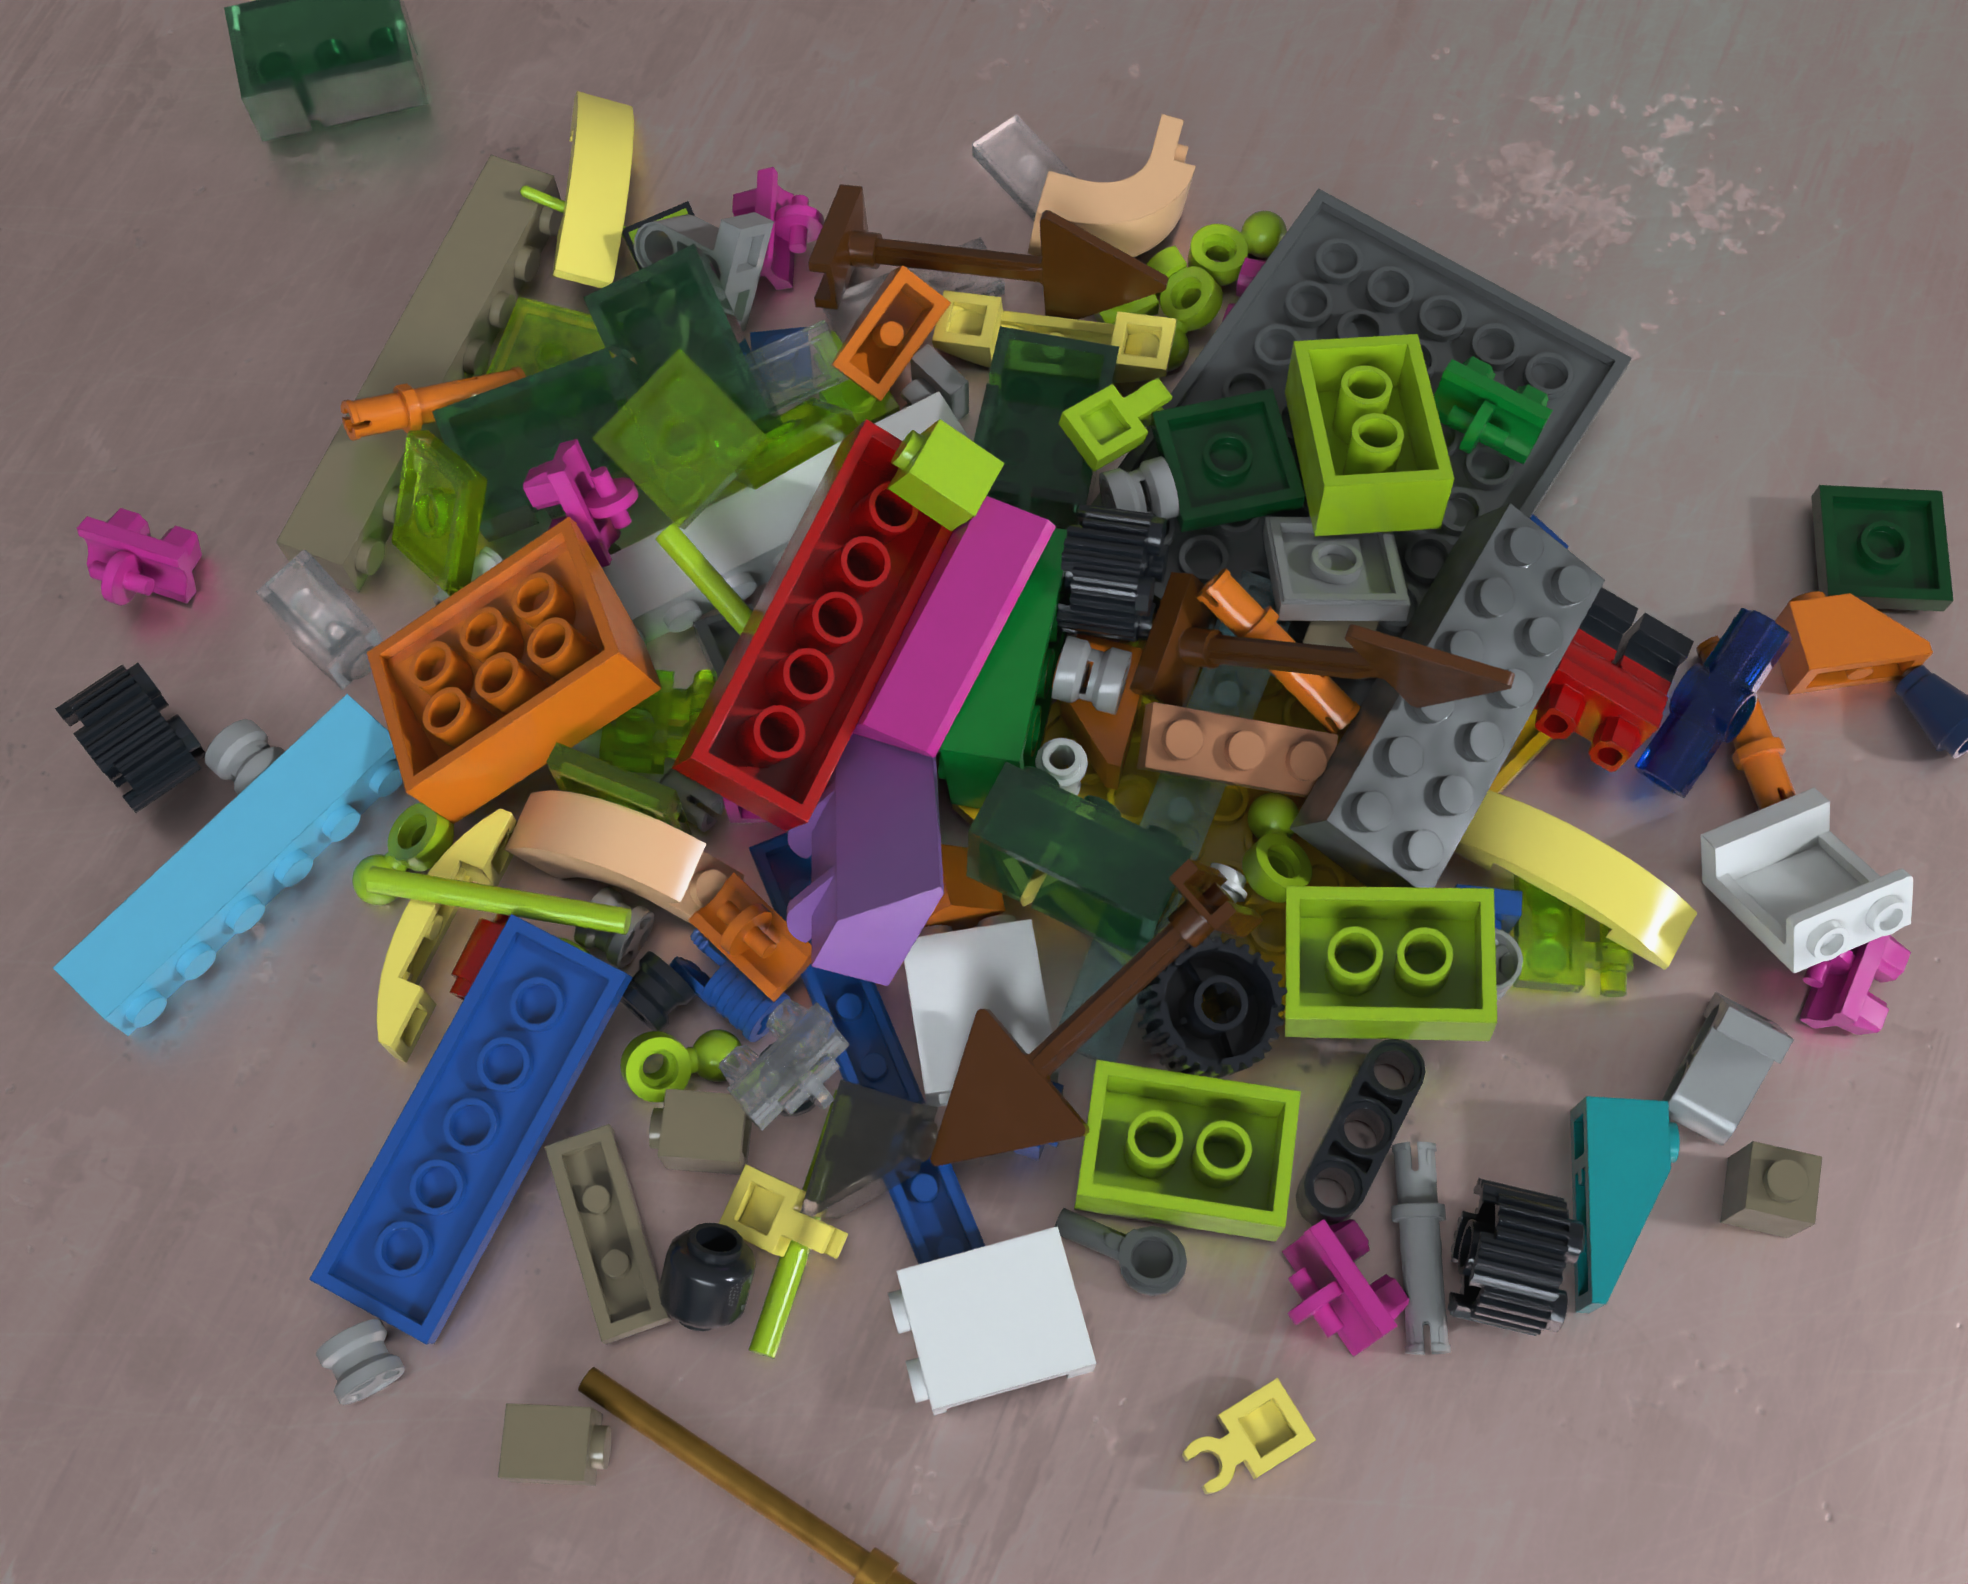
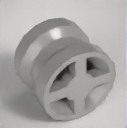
M607 886L601 889L590 902L630 908L631 923L628 933L623 935L576 927L574 940L586 949L595 947L606 952L608 962L618 968H624L637 956L644 946L652 930L655 915L654 912L639 905L632 908L623 902L620 892Z
M380 1319L367 1320L345 1329L326 1341L316 1352L321 1366L331 1369L337 1380L334 1393L342 1405L352 1404L379 1392L396 1381L405 1371L400 1357L388 1352L384 1343L387 1331Z

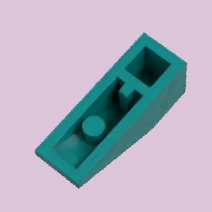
M1586 1096L1570 1111L1573 1220L1583 1223V1244L1578 1260L1574 1263L1576 1313L1589 1314L1607 1304L1668 1177L1671 1163L1677 1161L1680 1148L1679 1129L1675 1122H1669L1668 1101Z

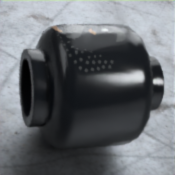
M703 1223L682 1232L672 1240L666 1254L658 1289L661 1305L684 1327L694 1331H709L732 1324L742 1316L748 1301L756 1268V1260L752 1249L743 1241L742 1236L736 1230L718 1223Z

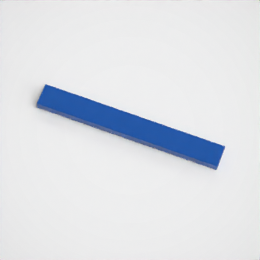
M788 832L749 847L771 905L786 922L789 901L812 883V855L805 859L794 853L788 843ZM810 964L800 976L847 1091L854 1095L852 1102L918 1265L984 1247L985 1243L952 1165L935 1166L931 1163L930 1158L938 1131L876 984L812 967Z

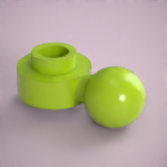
M1258 211L1246 219L1241 232L1223 224L1204 226L1192 237L1187 258L1188 267L1196 266L1205 269L1220 286L1233 283L1238 279L1241 267L1248 254L1259 258H1268L1287 233L1285 222L1274 212Z
M1186 267L1174 273L1168 279L1166 290L1161 292L1160 306L1163 313L1168 318L1176 319V330L1167 371L1179 368L1186 361L1189 354L1187 331L1197 330L1209 324L1216 317L1222 305L1223 292L1220 285L1201 267Z
M1275 792L1259 796L1249 808L1248 825L1251 832L1259 840L1244 854L1242 869L1248 884L1258 895L1272 902L1285 903L1286 886H1307L1312 878V866L1305 851L1291 839L1295 832L1289 828L1299 812L1298 808L1291 798Z
M417 803L407 808L396 819L390 830L387 844L388 852L385 855L375 854L368 856L356 866L353 872L352 884L358 897L372 905H385L398 898L367 892L366 878L369 869L372 866L406 871L408 868L414 871H425L432 868L453 845L454 824L423 803Z
M722 1029L705 1032L695 1041L693 1047L685 1048L676 1038L668 1033L650 1031L635 1037L627 1045L621 1058V1074L625 1083L641 1099L649 1102H664L666 1089L684 1090L691 1074L698 1073L702 1078L711 1082H723L731 1079L739 1072L743 1065L744 1050L741 1042L734 1034ZM652 1054H662L663 1064L661 1068L654 1073H645L643 1071V1064L646 1058Z

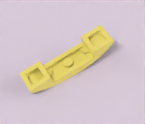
M576 92L569 141L572 142L568 180L564 212L557 235L553 277L611 290L621 244L631 175L634 139L632 106L583 92Z
M946 290L943 292V297L949 300L951 304L935 325L932 338L933 347L969 362L1027 377L1074 383H1126L1151 380L1167 375L1176 330L1175 318L1117 311L1115 324L1004 311L1001 297Z
M1488 790L1454 851L1487 871L1495 863L1608 926L1610 930L1606 935L1607 938L1664 970L1669 967L1697 915V912L1670 887L1609 845L1542 810Z
M500 808L482 819L464 833L441 856L427 875L467 882L475 881L480 884L498 887L514 856L504 850L517 823L513 814ZM410 899L390 942L381 973L377 998L378 1042L393 1057L407 1063L437 1005L419 984L459 907Z

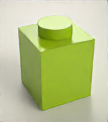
M939 419L921 434L912 430L902 441L891 461L899 469L887 489L952 532L976 516L1005 463Z

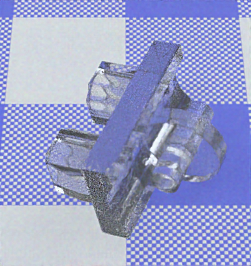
M785 999L769 1015L766 1026L777 1040L761 1056L757 1055L745 1044L743 1046H736L719 1064L720 1070L730 1084L727 1090L748 1118L762 1131L783 1110L792 1115L808 1098L822 1110H825L834 1101L833 1096L823 1083L840 1068L835 1059L849 1046V1043L833 1024V1018L830 1013L817 1002L807 1009L791 999Z

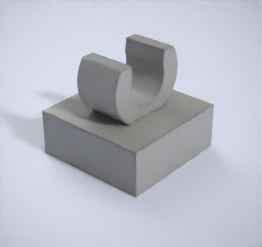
M926 344L910 360L912 382L900 392L901 397L907 402L902 409L939 391L959 421L969 413V381L935 349Z

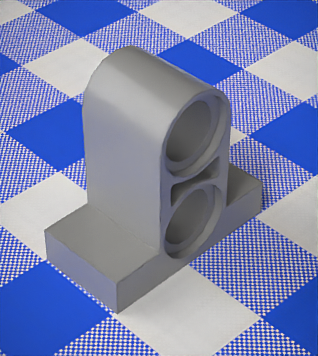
M756 212L721 219L719 228L689 214L645 223L638 229L634 238V252L640 266L649 274L701 300L694 331L713 341L746 331L774 221Z
M1715 992L1703 1013L1706 1020L1673 1077L1662 1101H1668L1670 1119L1719 1145H1724L1740 1123L1773 1062L1776 1061L1781 1064L1794 1039L1777 1023Z

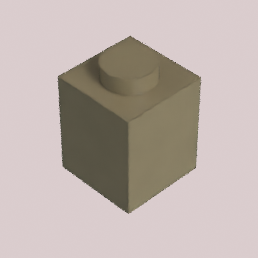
M666 1089L663 1109L654 1108L651 1115L649 1146L651 1149H658L657 1156L666 1169L741 1175L745 1164L748 1162L753 1107L747 1095Z
M1752 1141L1728 1157L1720 1223L1789 1238L1813 1226L1816 1221L1822 1156Z
M506 1403L498 1478L517 1483L596 1486L597 1469H607L609 1464L611 1427L609 1425H602L603 1414L592 1407Z

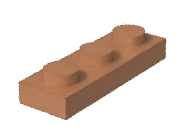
M1152 702L1145 706L1137 769L1307 798L1318 778L1324 773L1327 763L1337 747L1338 735Z

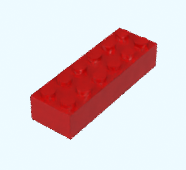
M867 419L848 434L839 445L672 766V769L784 831L809 822L953 531L951 532L887 489L899 469L891 461L902 441Z

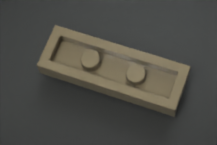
M610 1124L544 1146L601 1341L607 1345L671 1322L670 1314L661 1305L658 1291L660 1280L614 1129Z

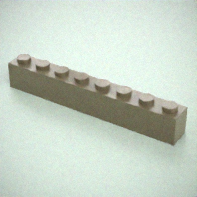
M490 155L355 400L393 393V388L396 385L407 383L412 388H418L483 374L490 359L491 345L500 329H505L512 321L516 308V299L525 282L532 281L536 276L540 266L541 252L550 235H557L563 213L523 197L520 194V189L523 186H529L561 199L554 175ZM459 418L422 425V430L417 433L407 434L400 429L361 437L359 440L354 441L348 437L342 422L276 541L293 569L359 593L368 575L375 574L381 566L385 554V543L394 526L401 524L407 517L411 508L412 493L422 474L429 473L435 465L439 451L438 444L449 424H455Z

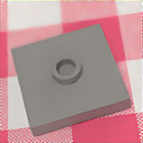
M1265 517L1262 534L1276 613L1280 616L1278 621L1407 620L1410 601L1393 532L1314 536L1310 517Z

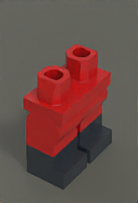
M1601 587L1534 708L1537 710L1535 728L1554 740L1567 739L1573 732L1592 742L1588 751L1591 761L1609 772H1614L1659 729L1663 718L1662 713L1668 701L1667 693L1678 666L1688 658L1694 641L1647 613H1644L1633 624L1638 608Z

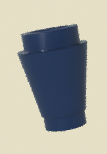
M1924 665L1917 667L1900 681L1895 688V692L1902 698L1903 703L1936 751L1946 750L1953 758H1958L1968 752V695L1935 673H1931Z

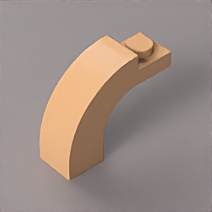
M1164 114L1161 115L1148 162L1138 173L1129 178L1115 182H1091L1048 171L1036 211L1027 254L1042 256L1040 219L1045 210L1059 215L1132 257L1149 251L1163 241L1175 228L1181 217L1196 168L1194 165L1185 163L1189 146L1178 144L1184 120Z
M548 790L531 793L504 849L557 879L581 877L617 886L651 901L690 923L688 919L696 911L707 905L717 895L725 881L733 873L742 880L745 876L704 851L706 843L665 822L613 802L566 791Z

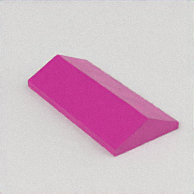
M986 496L976 516L953 531L853 734L935 758L1056 526L1048 519Z

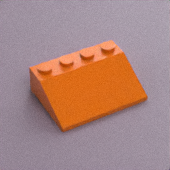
M567 517L367 652L406 793L453 824L662 689L645 642L578 525L570 517Z

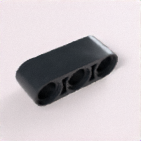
M1399 1039L1384 1040L1374 1045L1358 1068L1298 1185L1296 1192L1297 1208L1302 1217L1312 1226L1323 1219L1329 1226L1346 1221L1364 1201L1423 1084L1426 1073L1424 1060L1419 1051L1410 1043ZM1384 1063L1394 1065L1404 1076L1405 1087L1397 1090L1385 1088L1375 1077L1374 1066ZM1352 1120L1365 1122L1375 1133L1376 1145L1372 1148L1355 1146L1345 1135L1344 1124ZM1320 1178L1336 1180L1343 1186L1346 1192V1205L1341 1208H1331L1322 1204L1314 1193V1182Z

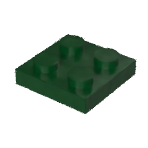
M1273 388L1152 412L1150 425L1159 457L1162 456L1166 460L1177 490L1179 501L1177 520L1181 532L1303 507L1306 496Z
M1831 485L1818 486L1811 496L1818 587L1820 592L1825 593L1826 597L1851 593L1870 606L1880 609L1944 612L1953 602V591L1942 491Z

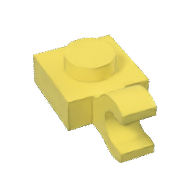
M747 1164L744 1166L718 1223L736 1230L744 1241L780 1257H784L791 1240L816 1252L825 1253L838 1259L848 1236V1233L804 1214L812 1195L811 1193Z

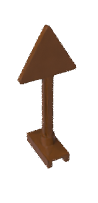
M843 184L839 185L808 261L809 271L824 273L814 297L815 307L838 310L854 268L878 269L880 264L899 267L903 265L908 268L1039 282L1044 287L1045 316L1077 320L1166 290L1168 277L1049 210H1045L1040 219L1042 256L883 239L881 233L868 231L862 186Z
M1171 572L1130 689L1135 694L1153 696L1158 703L1187 708L1200 668L1214 669L1221 664L1348 679L1381 678L1386 680L1411 706L1422 708L1511 689L1515 674L1508 670L1354 624L1349 625L1345 640L1353 648L1226 636L1221 631L1214 629L1218 619L1217 616L1203 602L1196 598L1197 593L1204 584L1194 574Z
M1188 859L1169 877V880L1185 899L1167 917L1170 923L1030 1054L1025 1052L991 1010L979 1009L976 1012L931 1154V1163L935 1166H941L1086 1136L1089 1133V1126L1052 1084L1050 1080L1052 1073L1190 945L1196 948L1214 931L1245 938L1264 919L1256 910L1234 903L1231 896L1221 887L1227 881V878L1218 869Z

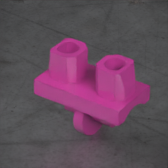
M774 167L758 170L757 188L733 194L732 212L734 217L756 212L774 221L760 277L766 276L776 290L793 288L795 253H804L807 243L818 239L825 220L822 213L809 206L808 197L804 195L794 196V194L783 190L777 183V171Z
M577 439L562 442L559 444L552 461L529 469L523 483V489L532 507H535L537 510L561 504L566 516L552 519L549 529L570 517L578 525L600 566H610L612 558L608 550L619 539L621 535L620 529L627 527L632 522L627 509L636 502L638 490L634 481L630 478L612 479L607 467H598L592 471Z
M120 508L106 522L87 516L77 527L78 535L85 539L88 546L87 567L91 578L101 581V592L106 601L122 606L130 602L136 593L149 596L153 592L187 604L197 592L192 571L200 560L202 553L198 535L194 531L175 525L159 540L151 537L148 522L140 514Z
M1891 935L1846 951L1832 960L1823 961L1807 968L1803 981L1812 987L1799 1020L1813 1029L1838 1026L1856 1035L1878 1033L1884 1025L1889 1008L1886 1002L1869 992L1873 979L1880 983L1896 980L1904 972L1911 952Z
M1323 1219L1306 1230L1298 1240L1282 1251L1296 1272L1288 1280L1303 1301L1287 1314L1295 1325L1313 1315L1327 1338L1337 1333L1354 1357L1397 1327L1394 1320L1408 1305L1409 1298L1397 1280L1387 1274L1370 1285L1368 1284L1354 1262L1370 1251L1369 1240L1355 1220L1349 1219L1329 1226Z

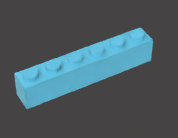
M346 694L61 959L53 969L104 1020L127 1036L132 1034L137 1028L145 1027L152 1023L164 1011L167 999L187 980L196 979L204 974L214 963L216 953L234 935L252 928L263 916L265 906L285 887H292L304 879L311 870L313 860L332 842L341 841L350 835L357 827L361 815L379 797H386L401 786L403 780L389 731L353 698Z

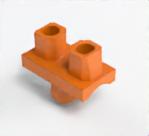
M735 873L725 881L721 890L707 905L696 911L688 919L773 1002L811 964L812 945L809 942L804 943L796 939L789 932L787 922Z

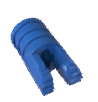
M696 928L690 936L691 940L699 950L710 957L720 968L710 978L695 963L682 957H675L669 966L688 983L695 994L709 1007H714L715 1011L723 1018L726 1017L732 1026L737 1030L740 1029L742 1035L750 1042L760 1040L782 1018L789 1006L790 997L783 992L773 1002Z

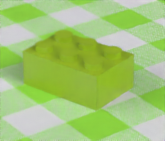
M1418 334L1293 341L1285 397L1314 536L1441 529L1455 478Z
M1286 886L1285 988H1287L1288 993L1285 994V1037L1490 1041L1497 1025L1494 888Z
M1096 1060L1087 1118L1089 1133L1084 1138L1074 1210L1276 1242L1286 1227L1301 1091Z

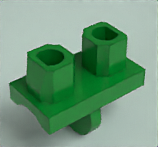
M1474 356L1468 358L1462 364L1451 359L1442 374L1441 381L1434 394L1440 422L1465 434L1459 446L1461 451L1470 455L1478 442L1524 465L1553 411L1546 407L1548 395L1529 384L1518 386L1515 391L1494 380L1496 374L1491 365Z

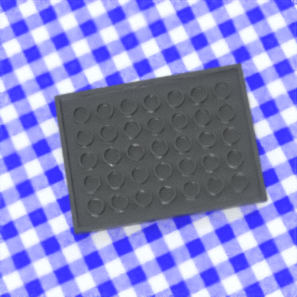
M1318 188L1172 391V400L1163 405L1162 408L1165 410L1273 388L1305 493L1285 397L1293 341L1418 334L1433 396L1441 381L1442 374L1451 359L1462 364L1472 356L1491 365L1496 374L1494 380L1515 391L1518 386L1529 384L1548 395L1546 407L1553 411L1524 465L1478 442L1470 455L1461 451L1459 446L1465 434L1441 423L1455 478L1441 529L1393 531L1410 601V608L1406 621H1379L1376 631L1400 638L1469 520L1509 503L1528 518L1532 517L1626 371L1632 358ZM1151 425L1146 428L1148 434L1144 444L1131 450L1118 468L1130 472L1137 470L1141 462L1159 457ZM1101 492L1091 505L1104 507ZM1306 497L1303 507L1300 509L1186 532L1180 531L1177 517L1167 519L1164 545L1169 546L1167 569L1164 582H1155L1153 603H1157V608H1159L1171 572L1194 574L1205 585L1213 576L1218 575L1222 569L1227 568L1231 572L1230 575L1263 609L1271 606L1276 612L1262 534L1265 517H1310ZM1217 619L1214 629L1221 631L1223 635L1235 636ZM1276 621L1296 643H1303L1310 621ZM1261 669L1266 673L1270 674L1271 676L1275 677L1269 670ZM1330 677L1360 706L1377 679L1374 677L1360 679Z

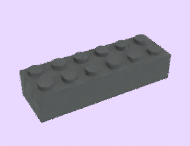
M1511 503L1469 520L1400 638L1511 671L1515 674L1511 689L1417 708L1411 706L1386 680L1377 678L1361 704L1359 712L1351 721L1330 757L1324 773L1316 781L1289 829L1367 887L1434 888L1604 584L1605 579Z

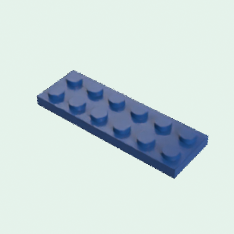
M511 914L309 1280L424 1344H435L633 977Z

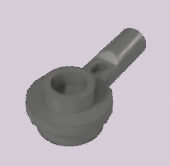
M1063 1208L1059 1214L1055 1227L1058 1226L1060 1236L1118 1260L1121 1275L1128 1286L1140 1294L1149 1296L1167 1294L1178 1286L1185 1275L1187 1266L1185 1248L1179 1238L1166 1228L1149 1226L1139 1228L1138 1230L1133 1229L1126 1235L1066 1208Z

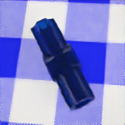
M1741 608L1704 664L1697 663L1693 665L1678 683L1670 700V714L1635 764L1636 770L1658 787L1673 795L1685 798L1699 776L1706 769L1722 742L1729 743L1733 741L1747 724L1757 703L1756 692L1792 641L1790 632L1778 625L1773 619L1756 610L1751 611Z

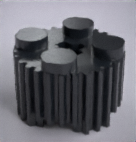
M1080 505L1077 511L1079 525L1070 524L1067 528V537L1064 541V551L1061 557V570L1065 571L1064 590L1065 593L1071 595L1070 604L1058 603L1057 628L1062 632L1135 643L1138 640L1147 641L1157 614V603H1153L1155 582H1164L1167 569L1169 546L1164 545L1166 518L1156 517L1152 513L1094 505Z
M136 663L129 669H126L123 665L119 666L55 708L70 727L78 721L82 722L84 726L73 734L117 788L126 782L130 784L133 789L122 797L135 813L202 769L198 761L204 758L206 753L178 714L167 721L161 715L160 711L169 706V704L139 663Z
M1208 936L1196 948L1190 945L1137 995L1138 1007L1136 1008V1013L1143 1015V1020L1137 1024L1138 1028L1146 1029L1147 1033L1142 1037L1143 1042L1151 1041L1153 1045L1149 1050L1151 1055L1159 1053L1161 1055L1159 1063L1162 1066L1165 1065L1168 1071L1218 1079L1253 1066L1254 1063L1265 1058L1264 1054L1272 1049L1269 1043L1277 1040L1279 1034L1274 1029L1282 1026L1284 1020L1278 1017V1013L1285 1010V1005L1281 1004V996L1288 993L1287 988L1279 987L1278 982L1283 978L1282 975L1273 974L1272 972L1275 966L1273 960L1265 962L1263 959H1260L1261 954L1259 952L1253 955L1249 954V945L1243 944L1240 947H1236L1235 939L1232 938L1222 943L1220 936H1215L1212 939ZM1202 994L1206 1002L1215 998L1220 1005L1221 1012L1213 1017V1021L1211 1018L1208 1019L1202 1010Z
M1478 1178L1473 1191L1474 1194L1480 1196L1478 1208L1476 1207L1475 1214L1462 1211L1461 1216L1458 1218L1457 1230L1454 1233V1244L1451 1247V1262L1458 1263V1272L1462 1275L1460 1281L1462 1287L1460 1294L1455 1292L1449 1293L1448 1310L1450 1315L1532 1336L1540 1335L1541 1330L1544 1331V1329L1559 1332L1566 1317L1568 1304L1567 1292L1559 1289V1286L1563 1282L1562 1274L1566 1268V1262L1574 1264L1580 1255L1583 1244V1223L1569 1219V1209H1566L1567 1202H1564V1198Z

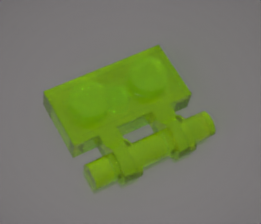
M655 670L662 689L603 727L599 750V769L664 775L666 757L677 758L716 683L710 670L697 671L693 677V684L687 689L674 688L675 671ZM670 719L688 720L683 727L669 726Z
M1514 874V890L1523 891L1522 915L1514 926V939L1521 948L1523 966L1521 974L1513 983V987L1579 993L1585 986V968L1600 972V994L1602 996L1622 997L1627 995V973L1633 970V952L1607 938L1606 935L1610 928L1600 922V943L1586 942L1585 914Z

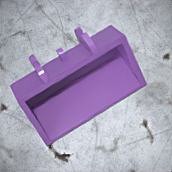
M852 733L809 822L788 830V843L793 852L805 859L812 855V883L789 901L787 906V927L789 932L799 941L807 943L812 938V967L889 986L944 894L936 756L932 758Z

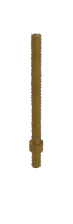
M592 1367L582 1379L578 1387L579 1392L853 1576L855 1579L852 1584H917L897 1571L899 1562L875 1547L869 1552L597 1368Z

